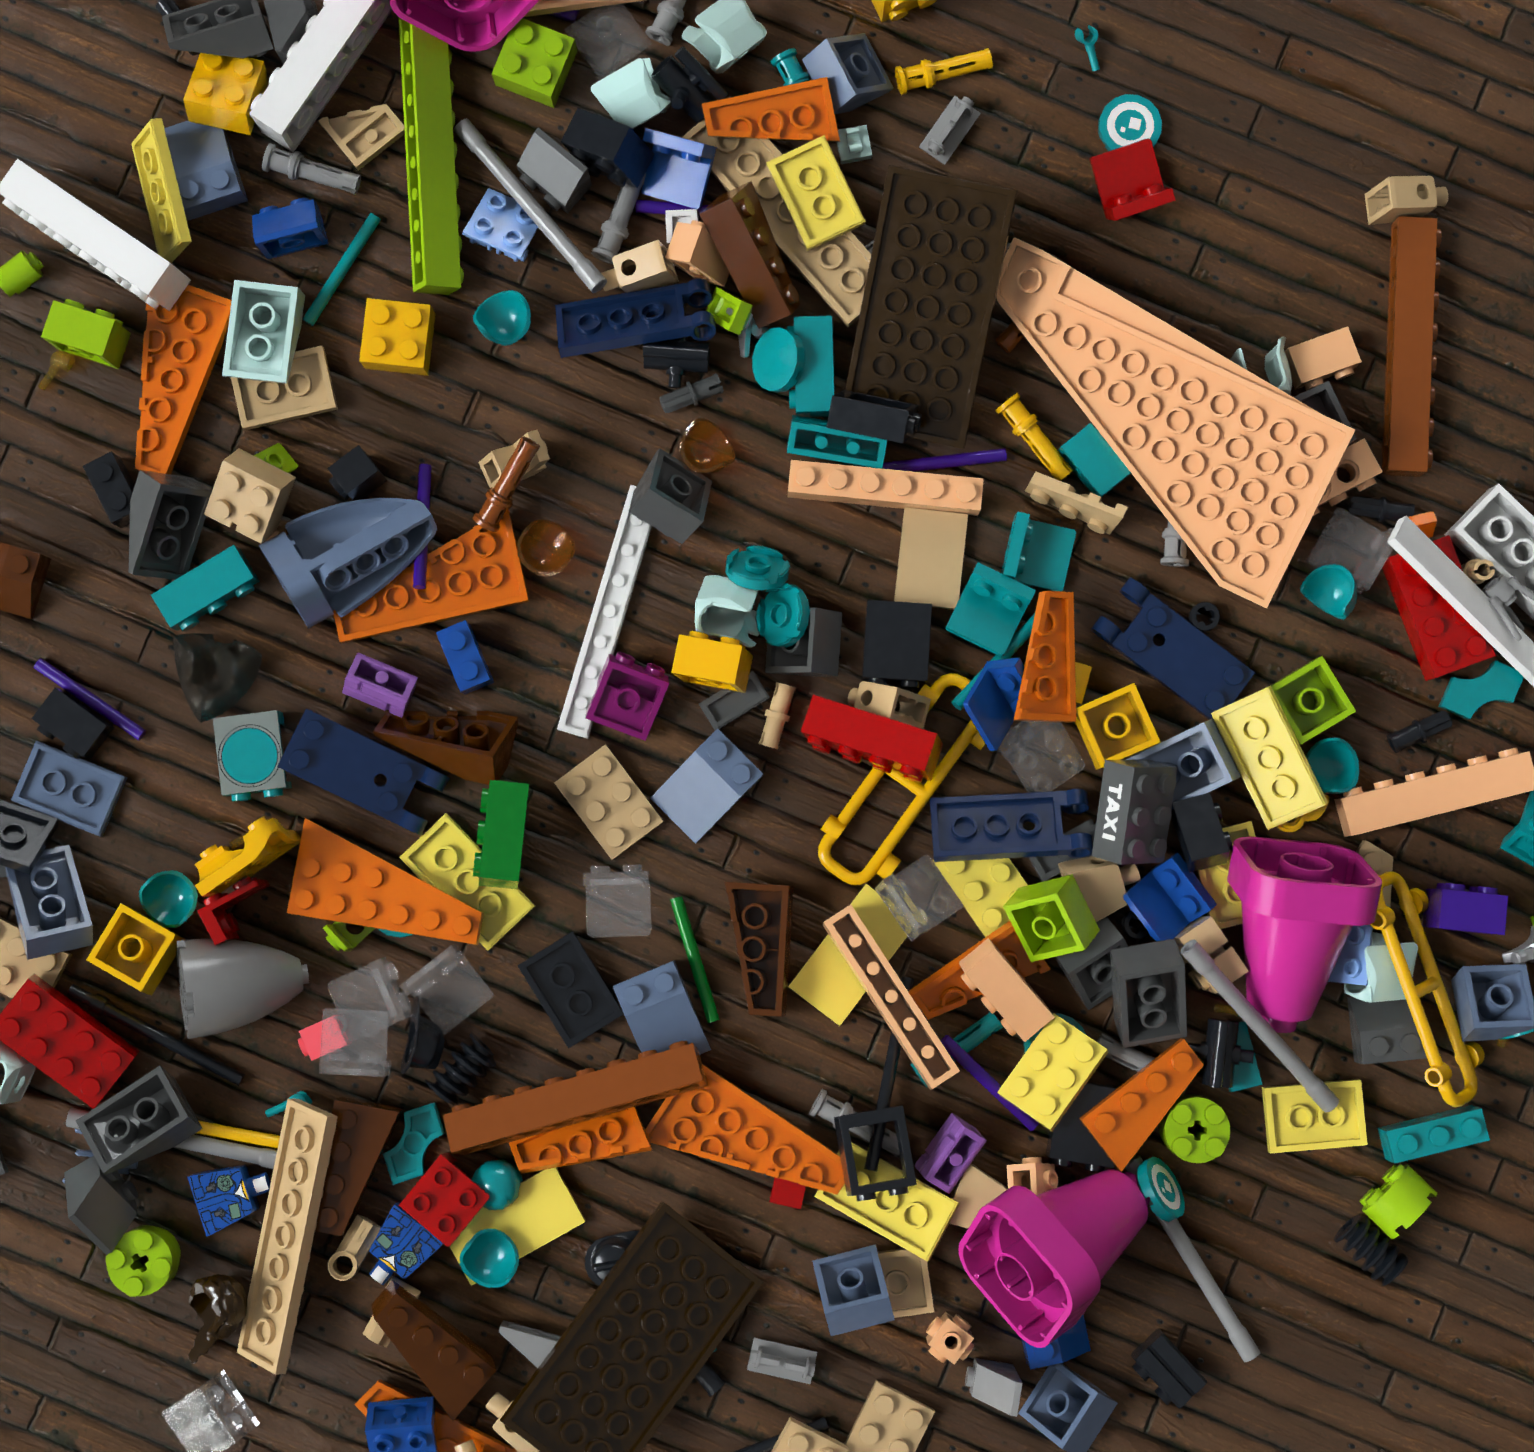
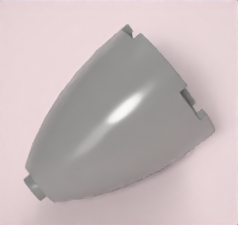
M192 939L176 942L177 967L180 968L178 971L179 992L185 1030H188L187 1039L214 1035L255 1022L290 1002L303 991V984L309 983L307 964L301 965L299 958L266 945L241 940H228L215 946L212 939Z

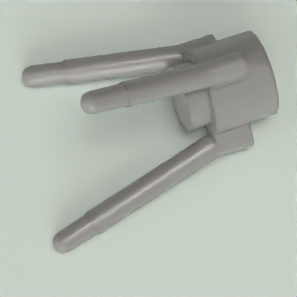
M1500 574L1489 581L1482 591L1490 598L1489 602L1498 611L1514 638L1520 641L1522 637L1515 624L1522 631L1524 626L1509 605L1518 597L1515 593L1516 590L1533 601L1534 592L1522 585L1515 576L1507 580L1503 574Z

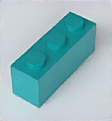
M832 316L794 317L793 326H787V329L792 330L794 334L801 338L805 349V364L803 371H799L796 377L799 380L795 384V389L789 390V409H796V415L828 417L832 395H834Z
M792 415L787 453L882 469L887 440L826 428L827 420Z
M232 545L151 594V597L169 627L177 631L181 629L184 632L195 627L199 623L198 618L209 612L210 615H213L223 610L227 606L226 601L235 596L241 598L251 593L255 589L253 585L260 580L241 549Z
M1473 1105L1377 1128L1385 1160L1394 1164L1490 1140L1482 1108Z

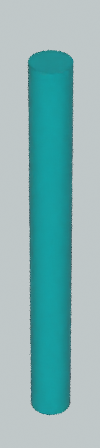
M373 213L368 215L304 315L303 321L314 326L381 221L379 217Z
M1035 613L1012 637L1004 656L995 655L990 661L1010 659L1031 635ZM981 671L951 701L958 710L961 711L964 708L963 702Z

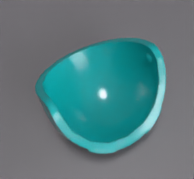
M513 290L502 291L487 298L479 305L473 316V321L482 335L489 341L501 344L502 346L512 345L520 340L527 333L531 324V312L527 300L521 293Z
M1329 564L1315 569L1306 577L1300 587L1301 593L1315 606L1339 619H1346L1355 608L1357 602V587L1350 571L1341 565Z
M1326 738L1318 741L1310 748L1306 758L1323 793L1341 794L1350 791L1356 786L1359 779V760L1355 750L1348 742L1341 738Z
M174 870L158 872L151 876L139 890L140 903L145 912L155 922L164 927L177 928L181 926L196 909L197 889L190 879L181 872Z
M483 1229L477 1232L465 1244L460 1254V1266L463 1272L474 1282L487 1288H498L506 1285L516 1273L519 1265L518 1250L514 1242L508 1235L497 1229Z

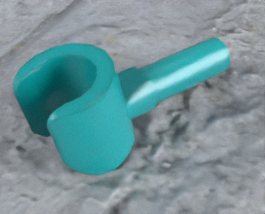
M1088 25V38L1084 40L1083 31L1079 28L1075 30V38L1078 42L1085 45L1093 72L1100 70L1094 45L1098 40V31Z
M299 1091L288 1098L300 1099L312 1104V1100L304 1091ZM287 1100L265 1110L266 1116L269 1118L285 1111Z

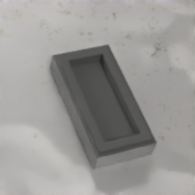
M751 671L746 693L722 689L699 703V706L713 729L716 730L718 728L720 730L769 700L770 697L754 671Z

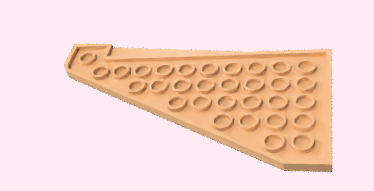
M1014 237L1003 261L996 295L998 303L1217 584L1262 607L1268 608L1356 430L1319 413L1049 253Z

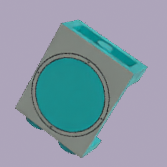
M273 710L213 718L222 796H231L232 802L251 800L252 793L263 792L264 797H276L283 795V789L292 788L291 782L286 781L285 770L277 767L283 755L280 725H284L283 712Z

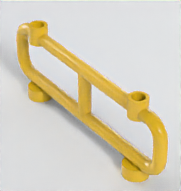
M948 673L940 676L931 687L924 684L918 695L931 699L929 712L947 687L956 686L963 690L971 680L958 673ZM972 720L969 721L936 767L932 780H927L924 785L904 778V774L895 769H892L891 773H886L872 768L838 817L831 814L820 829L826 834L818 846V857L826 870L849 885L865 884L876 874L886 881L890 878L902 861L891 852L967 746L971 743L981 750L986 744ZM886 773L914 793L916 797L861 872L854 873L834 860L831 856V848Z
M1394 871L1385 872L1379 875L1382 880V887L1375 921L1370 926L1382 932L1430 1065V1068L1425 1072L1426 1082L1432 1087H1438L1443 1100L1448 1105L1461 1107L1471 1101L1477 1093L1478 1080L1474 1068L1482 1064L1485 1054L1478 1043L1462 1041L1458 1022L1418 915L1428 908L1429 899L1427 894L1419 888L1409 890L1406 881L1400 874ZM1389 885H1393L1396 890L1400 908L1404 912L1414 943L1418 945V954L1427 976L1426 980L1417 985L1414 984L1393 926L1395 913L1390 907L1386 906L1383 898V888ZM1430 992H1433L1455 1053V1060L1463 1075L1464 1089L1457 1094L1453 1091L1449 1081L1452 1077V1070L1449 1065L1442 1061L1420 1000L1421 997Z

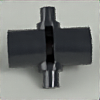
M682 46L674 56L685 67L670 55L655 68L651 78L671 97V105L674 109H683L697 123L704 118L701 104L716 101L714 97L717 100L724 99L728 92Z
M687 337L646 343L643 346L644 369L666 370V375H669L668 387L679 389L681 388L682 376H685V372L708 373L710 343L687 341Z
M1208 1019L1206 1041H1201V1044L1188 1043L1195 1054L1200 1057V1060L1204 1061L1202 1084L1214 1088H1233L1235 1065H1239L1240 1062L1253 1064L1254 1050L1241 1049V1046L1237 1045L1239 1022Z

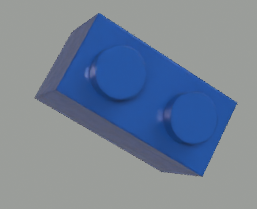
M464 620L436 632L461 693L466 695L494 683L469 622Z

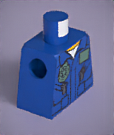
M246 1165L201 1171L187 1177L206 1237L259 1209L257 1196L269 1192L271 1184L266 1172L250 1177Z
M398 1201L391 1208L369 1250L372 1255L379 1259L369 1272V1275L382 1285L386 1284L394 1272L403 1279H406L443 1245L441 1241L399 1206L401 1201Z

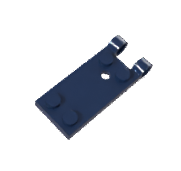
M696 278L687 283L555 305L560 356L561 358L688 336H692L698 341L710 340L716 334L714 316L707 311H698L692 315L685 316L684 309L685 303H688L693 308H703L709 305L712 300L710 284L705 279ZM695 292H704L701 295H693ZM702 324L708 325L707 327L703 328L697 327Z
M1129 578L1120 589V593L1141 608V610L1124 632L1103 616H1100L1092 626V632L1208 720L1212 719L1211 713L1233 703L1255 672L1152 595L1141 583L1133 578ZM1156 634H1161L1164 637L1165 641L1162 646L1154 644L1153 637Z
M307 708L277 767L420 836H422L428 821L403 809L416 781L418 780L443 792L450 779L442 773ZM377 774L385 775L387 778L386 784L377 786L374 783V777Z
M1070 789L1067 791L930 798L934 862L1068 855L1072 858L1089 857L1092 855L1093 849L1092 836L1088 833L1063 835L1061 811L1067 814L1086 812L1089 809L1088 793L1083 789ZM1025 822H1032L1035 828L1028 831L1023 828V824Z

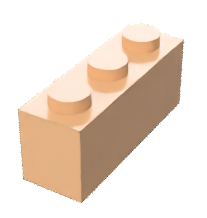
M989 938L959 962L964 971V974L960 976L972 991L976 988L980 990L984 995L980 999L992 1014L996 1011L1000 1013L1004 1018L1000 1023L1012 1037L1017 1033L1026 1042L1055 1018L1045 1002Z

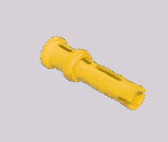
M989 48L981 51L932 63L930 60L924 59L918 65L906 68L896 66L895 78L900 94L904 95L907 94V90L926 86L927 89L932 88L936 81L993 68V61ZM972 62L971 64H967V65H963V66H959V67H955V68L949 69L950 67H954V66H958V65H962V64H966V63Z
M1017 392L995 411L997 414H1002L1012 426V433L1014 435L1021 436L1054 479L1061 481L1074 470L1036 423L1038 422L1037 416L1029 413L1019 400L1020 395Z

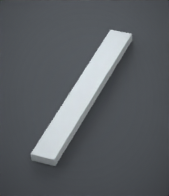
M630 485L557 727L559 731L586 739L589 738L593 721L585 719V714L596 690L597 681L608 654L614 655L652 529L651 525L639 520L629 512L633 492L636 488L634 485Z
M1407 516L1398 519L1387 543L1534 687V642L1515 624L1522 637L1520 641H1517L1498 611L1489 602L1490 598Z

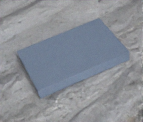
M36 741L11 801L103 837L128 777L84 759H77L67 752Z

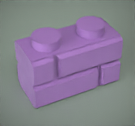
M358 652L345 678L342 693L381 710H389V713L402 718L414 693L418 677Z
M951 1113L925 1149L926 1153L921 1155L914 1166L927 1181L950 1194L987 1140L975 1127Z

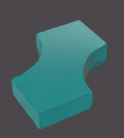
M1493 661L1488 669L1477 678L1460 679L1451 677L1438 707L1467 720L1471 719L1475 711L1487 702L1513 703L1524 677L1516 669L1499 661Z
M436 1102L404 1112L405 1129L402 1138L393 1149L383 1154L393 1185L425 1174L424 1156L428 1146L434 1139L446 1133Z

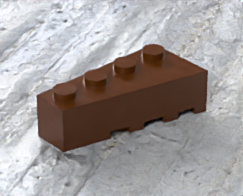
M750 181L720 195L699 215L743 300L753 305L751 313L758 329L791 315L799 307L800 302L798 292L794 285H792L753 183Z
M724 882L736 937V948L740 959L749 1015L786 1016L794 886Z
M339 1097L334 1100L332 1114L338 1116L323 1187V1196L317 1217L316 1232L342 1236L348 1231L404 1108Z
M392 1280L371 1304L374 1320L454 1421L496 1372L493 1358L488 1352Z

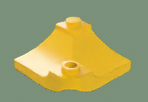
M263 816L247 827L250 832L243 836V849L231 851L228 846H220L218 848L215 844L200 854L202 859L194 864L198 869L200 881L195 887L202 897H211L217 893H222L242 878L252 877L300 844V836L294 830L284 829L276 818L266 820Z

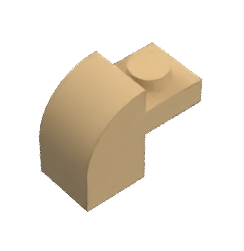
M538 430L527 432L524 435L535 441L536 444H539L540 448L533 457L522 480L546 468L545 463L550 460L546 443L541 439ZM520 439L513 445L491 451L478 462L490 488L495 487Z

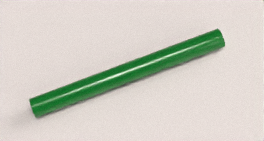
M679 896L670 899L707 1023L720 1020L683 897Z

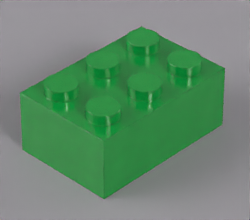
M490 780L489 789L482 788L480 813H486L485 821L479 820L476 844L483 846L482 853H475L473 877H479V886L518 889L529 784Z

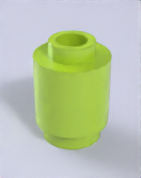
M23 250L0 267V288L10 297L15 293L20 295L43 277L41 269L44 266L33 252L27 254Z

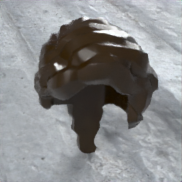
M217 1274L201 1279L198 1278L193 1283L188 1303L196 1311L204 1326L200 1328L199 1334L194 1339V1347L188 1355L192 1364L198 1362L199 1356L207 1354L209 1349L216 1344L217 1340L228 1338L233 1332H236L240 1322L246 1316L247 1296L244 1288L239 1282L227 1275Z

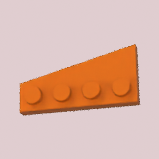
M827 77L701 104L708 137L812 141L825 135L827 141L840 142Z
M1039 592L1014 720L1076 722L1074 592Z
M1008 921L908 992L928 1020L964 1006L970 999L980 995L984 996L978 988L972 991L960 976L964 974V971L959 962L988 938L1024 979L1034 973L1039 972L1042 974L1051 969L1044 959L1030 962L1011 922Z
M1180 1038L1079 1118L1120 1172L1127 1166L1204 1064L1185 1039Z
M636 1107L509 1142L518 1170L522 1174L652 1150Z

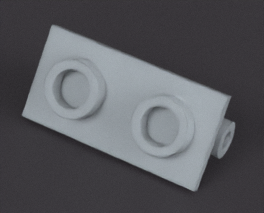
M954 96L919 148L945 165L981 114L972 107L974 102L966 96L962 100Z
M754 1337L747 1370L811 1384L816 1366L817 1351Z

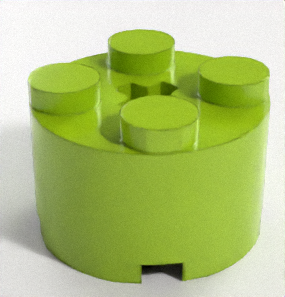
M1186 1094L1177 1099L1160 1121L1159 1133L1166 1147L1182 1160L1190 1163H1206L1223 1154L1230 1138V1123L1224 1110L1215 1102L1200 1095ZM1194 1121L1201 1126L1200 1131H1196L1195 1136L1188 1132V1127H1193Z
M1401 1164L1398 1166L1393 1165L1382 1176L1385 1183L1380 1188H1371L1359 1201L1364 1206L1362 1212L1390 1239H1395L1399 1236L1395 1231L1399 1226L1402 1225L1405 1229L1409 1228L1432 1203L1427 1197H1436L1437 1192L1408 1164L1404 1166Z
M150 1225L138 1226L125 1233L114 1250L106 1255L105 1262L108 1275L113 1284L130 1297L150 1295L167 1285L176 1276L181 1258V1250L176 1238L168 1230ZM146 1255L149 1261L142 1265L140 1259Z

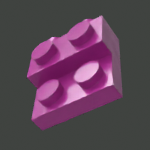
M617 652L616 656L608 654L598 678L596 690L585 714V719L646 741L670 684L669 676L664 675L665 670L658 665L648 663L645 668L635 664V658L623 652Z

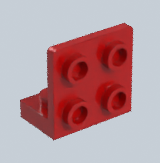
M1143 139L1090 158L1092 171L1107 220L1116 221L1176 201L1173 189L1166 188L1163 185L1151 139Z
M247 877L232 885L233 892L229 894L227 892L221 894L220 892L203 901L205 907L197 910L215 946L228 940L239 939L236 932L240 930L238 922L232 913L227 914L225 910L269 887L268 880Z
M448 1152L440 1154L399 1204L404 1211L447 1247L453 1244L490 1199V1195L454 1165L457 1159Z

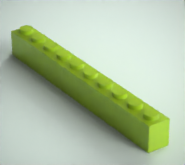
M399 18L413 293L449 295L461 288L464 279V272L462 267H460L462 239L458 233L460 207L457 204L456 190L459 178L457 173H455L457 145L453 140L455 113L452 111L451 103L454 90L453 81L450 79L452 52L448 47V43Z

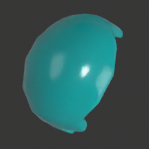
M504 1159L486 1161L476 1169L472 1180L490 1195V1199L483 1206L488 1210H502L518 1198L520 1184L523 1181L522 1175L515 1164Z

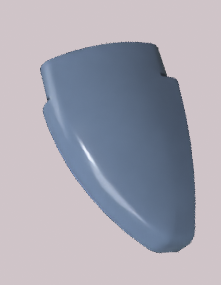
M401 498L362 499L335 504L300 516L286 523L285 528L288 535L283 531L260 544L259 548L309 629L334 615V609L339 617H344L389 584L426 547L436 534L437 525L432 514L421 501Z

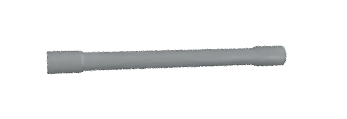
M467 118L461 120L454 128V132L471 152L478 156L574 268L575 273L592 293L600 291L607 283L606 278L578 250L487 144L484 136Z
M1195 939L1187 942L1180 951L1184 958L1199 974L1208 980L1301 1083L1306 1093L1325 1113L1335 1109L1339 1103L1336 1095L1320 1078L1314 1075L1215 965L1214 960Z
M70 1108L66 1119V1127L80 1130L76 1120L90 1111ZM194 1134L175 1146V1148L258 1164L269 1169H274L277 1154L276 1149L258 1148Z
M1138 1155L1130 1160L1125 1167L1127 1172L1137 1175L1138 1166L1143 1162L1141 1156ZM1156 1216L1228 1332L1229 1339L1242 1360L1249 1362L1261 1353L1247 1329L1239 1321L1179 1221L1174 1219L1167 1222Z

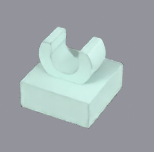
M867 124L838 130L840 142H837L841 164L872 159Z

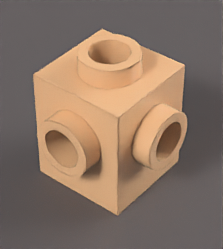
M1042 1157L1022 1158V1164L1007 1165L1008 1189L1012 1186H1022L1038 1195L1055 1189L1058 1186L1055 1164L1042 1163Z
M945 1312L941 1318L937 1316L926 1330L928 1334L926 1340L928 1345L931 1346L928 1351L942 1363L949 1360L955 1365L959 1358L962 1361L965 1360L974 1347V1344L971 1343L974 1337L969 1330L972 1326L957 1314L952 1317ZM949 1336L957 1338L952 1347H948L945 1344V1340Z

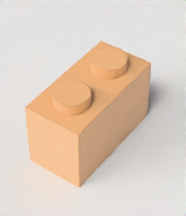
M692 220L691 224L677 222L665 259L695 279L701 278L708 281L709 284L725 286L729 271L705 224L696 220Z
M1348 326L1285 350L1295 390L1305 386L1306 391L1323 384L1324 379L1335 376L1336 380L1346 378L1354 374L1353 369L1362 362Z

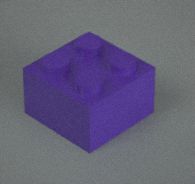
M1437 883L1436 889H1426L1429 905L1424 911L1423 927L1505 935L1508 896L1498 895V888L1469 886V891H1465V885Z

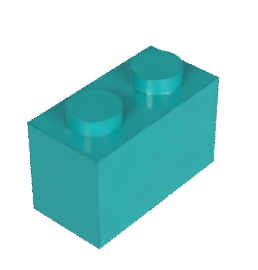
M1091 423L1058 450L1089 492L1101 497L1106 495L1131 473Z

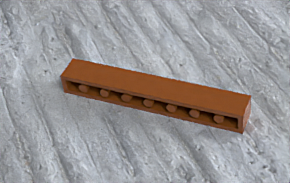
M1399 216L1391 224L1382 444L1383 472L1381 475L1420 477L1428 472L1433 462V451L1428 449L1429 437H1432L1434 432V419L1430 418V405H1433L1435 401V387L1431 386V374L1435 373L1437 357L1435 354H1432L1433 342H1436L1438 335V325L1433 323L1434 311L1437 310L1439 305V292L1435 291V279L1439 278L1440 260H1436V248L1440 247L1442 231L1437 228L1438 218Z
M680 1041L669 1045L670 1050L657 1053V1050H648L638 1054V1059L626 1062V1059L613 1060L608 1062L607 1068L595 1071L594 1068H586L575 1073L576 1077L565 1080L563 1077L548 1079L544 1082L545 1086L534 1089L532 1086L519 1087L513 1090V1095L503 1098L501 1095L488 1096L482 1099V1104L472 1107L469 1103L454 1106L451 1108V1113L443 1115L450 1151L452 1154L461 1157L706 1087L708 1085L699 1050L694 1043L688 1044V1041Z

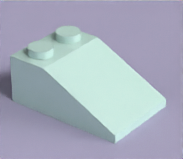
M234 280L222 376L288 383L301 330L305 294L298 287Z

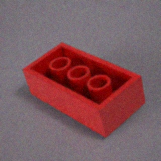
M1449 535L1432 541L1463 571ZM1400 554L1380 561L1425 681L1496 656L1492 645Z
M816 695L812 696L801 728V733L807 738V743L811 744V748L830 754L832 749L842 754V758L859 764L861 759L867 760L877 770L891 773L892 769H895L904 774V778L917 783H921L922 779L932 780L943 747V743L937 733Z
M35 973L27 979L0 1014V1041L93 1109L96 1108L139 1053V1050Z

